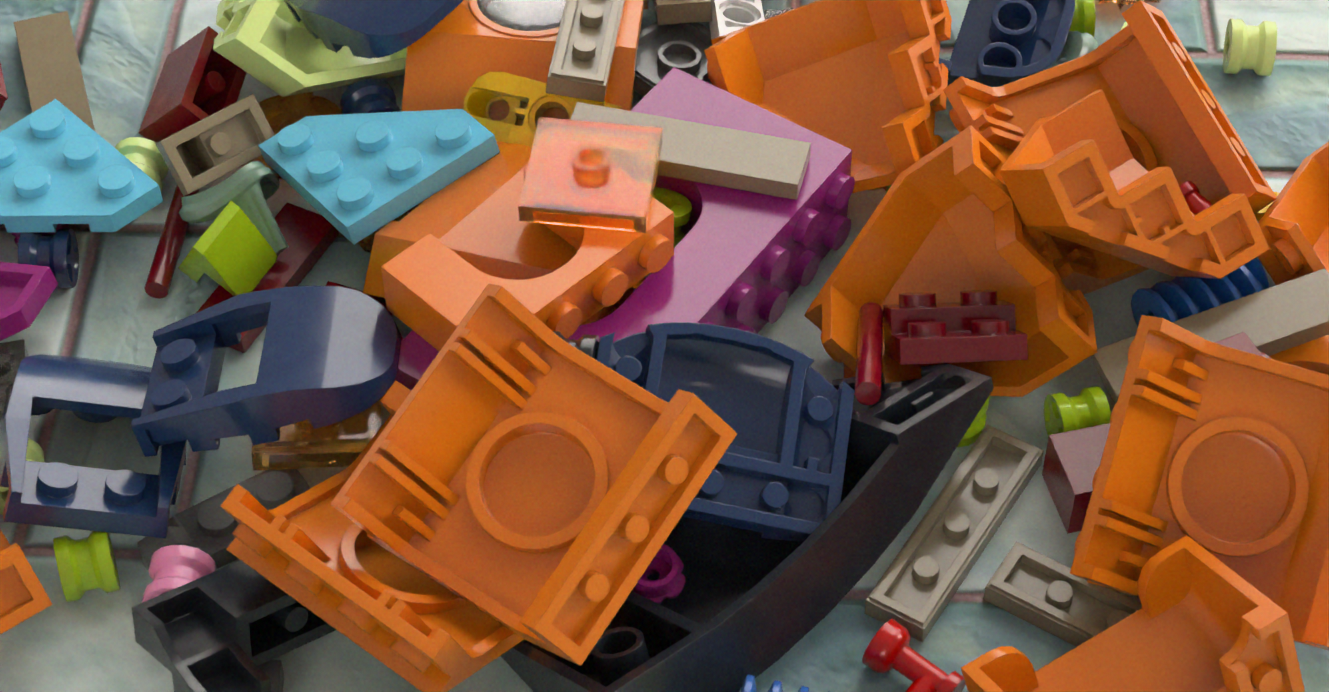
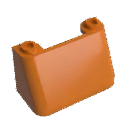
M1188 535L1162 549L1145 563L1138 580V594L1142 606L1140 610L1040 669L1034 671L1029 658L1012 646H1000L990 650L961 667L968 692H1305L1288 613Z

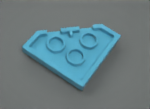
M57 99L0 132V224H5L7 233L56 232L57 224H89L91 232H116L163 202L159 184Z
M464 109L306 116L296 123L284 127L278 134L258 145L265 163L353 245L500 153L495 135Z

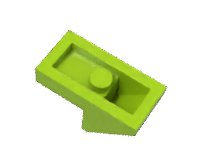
M230 201L195 243L178 269L196 283L205 273L233 296L253 291L276 262L277 255L243 210L233 201Z

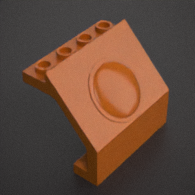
M1141 0L1122 13L1128 24L1125 28L1084 56L999 87H989L960 76L943 89L953 107L949 111V116L957 130L962 132L971 125L1006 159L1010 157L1038 118L1050 117L1092 92L1103 90L1133 158L1148 172L1157 167H1171L1179 186L1186 181H1192L1200 190V194L1212 204L1230 194H1246L1254 214L1277 199L1164 13ZM1050 235L1062 255V258L1053 264L1069 293L1081 289L1083 295L1150 269Z
M488 283L334 498L331 505L367 532L368 538L517 635L581 666L738 433L694 393L678 389L670 402L660 399L560 338L503 286Z
M1141 315L1136 336L1129 347L1128 364L1118 401L1111 412L1110 429L1100 466L1093 477V491L1083 527L1075 542V556L1070 574L1083 578L1088 583L1139 597L1138 580L1145 563L1162 549L1188 535L1288 613L1294 642L1329 651V375L1223 346L1206 340L1164 318Z
M395 381L380 400L391 415L356 460L346 469L271 510H267L249 491L237 484L220 505L239 523L232 533L235 539L226 550L421 692H448L523 641L524 638L368 538L367 532L331 505L334 498L411 392L410 389Z

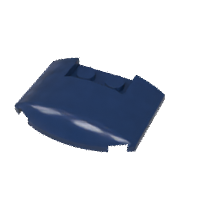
M674 322L649 324L646 327V332H639L614 342L615 332L600 337L595 360L666 402H670L678 389L694 393L738 433L682 517L761 532V538L804 542L841 503L855 390L844 381H842L837 390L817 370L810 367L815 361L814 359L781 342L759 334L704 323Z

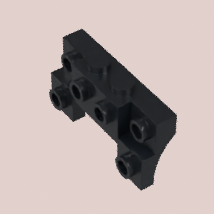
M241 560L132 607L135 640L172 673L174 692H271L270 678L258 666L336 630Z

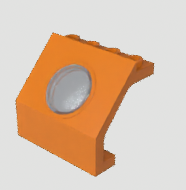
M463 0L428 33L407 47L401 112L464 109V99L469 88L478 77L488 72H506L547 83L566 0ZM625 0L604 99L605 102L621 106L623 110L627 111L632 109L635 64L643 9H648L649 0ZM504 101L494 102L489 109L490 118L496 121L505 119L509 113V105ZM561 108L547 109L540 116L538 128L542 134L559 135L567 128L569 115Z

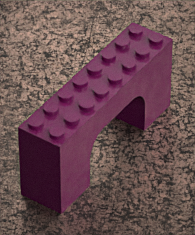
M673 67L630 111L811 143L810 160L798 199L783 198L611 167L641 189L658 187L682 194L692 204L691 217L688 223L682 226L685 237L676 245L674 255L661 270L650 273L613 313L598 321L579 325L575 333L568 339L578 340L584 334L599 335L600 338L615 332L614 342L639 332H646V327L649 324L674 322L713 324L758 334L767 322L773 324L780 318L787 305L788 298L800 285L805 287L813 280L822 259L831 249L834 251L840 249L849 235L852 222L850 218H847L848 201L855 184L854 178L850 176L852 149ZM413 330L401 341L398 371L394 382L398 381L411 391L439 353L436 348Z

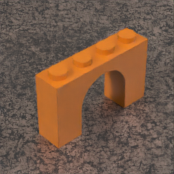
M567 137L525 166L523 173L526 212L577 250L575 256L568 263L552 273L537 278L523 280L498 278L479 271L432 234L428 233L381 266L386 308L440 352L487 284L492 283L503 286L552 331L561 332L568 339L575 333L579 325L603 307L615 304L624 295L626 290L649 273L658 272L668 263L674 255V212L574 140Z

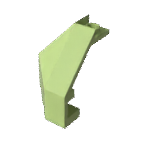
M222 0L218 4L216 25L225 32L221 31L216 36L213 50L282 97L351 85L368 78L384 79L405 75L407 47L394 54L372 59L353 56L348 46H343L336 53L327 49L320 37L316 39L309 33L302 20L300 22L295 20L284 0Z

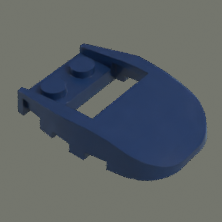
M463 0L284 1L295 20L298 22L302 20L309 33L316 39L320 37L327 49L337 53L343 46H348L353 56L372 59L394 54L410 46L428 33Z
M970 0L950 60L939 58V64L943 63L948 68V85L960 76H963L989 87H999L1052 68L1064 50L1075 11V0Z
M293 286L239 294L154 331L152 338L157 346L141 416L132 420L131 428L144 456L149 457L157 456L159 446L185 440H188L193 452L219 449L220 438L249 435L254 446L279 441L280 427L307 420L314 429L346 420L375 404L393 384L398 371L401 347L399 328L389 312L378 301L350 288L338 286ZM267 325L256 383L218 391L226 347L239 344L242 336L241 332Z
M44 354L28 356L20 362L0 420V486L9 487L3 511L4 522L157 538L167 537L170 505H175L183 466L186 465L187 440L161 445L158 475L136 473L124 469L109 470L73 466L61 462L45 463L26 460L31 415H43L53 409L72 411L78 418L92 423L109 422L118 416L139 418L152 367Z

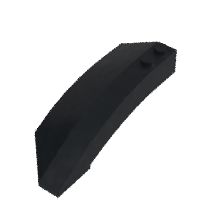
M949 363L922 366V378L885 383L884 373L882 372L881 396L878 402L873 405H863L857 401L854 393L841 503L804 542L761 538V532L681 517L663 543L672 548L683 562L684 568L681 574L685 576V585L677 597L674 599L666 598L658 604L631 591L581 666L525 639L502 654L501 657L533 692L740 691L747 675H753L755 678L758 677L823 620L871 569L910 521L994 389L992 377ZM855 377L832 380V385L837 390L842 381L855 390ZM651 574L647 578L654 581L659 578V575Z

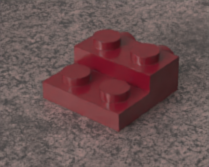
M997 290L961 291L960 302L936 303V293L932 292L899 294V305H883L884 354L900 365L1028 360L1027 334L1016 330L1015 304L1005 300L998 301Z

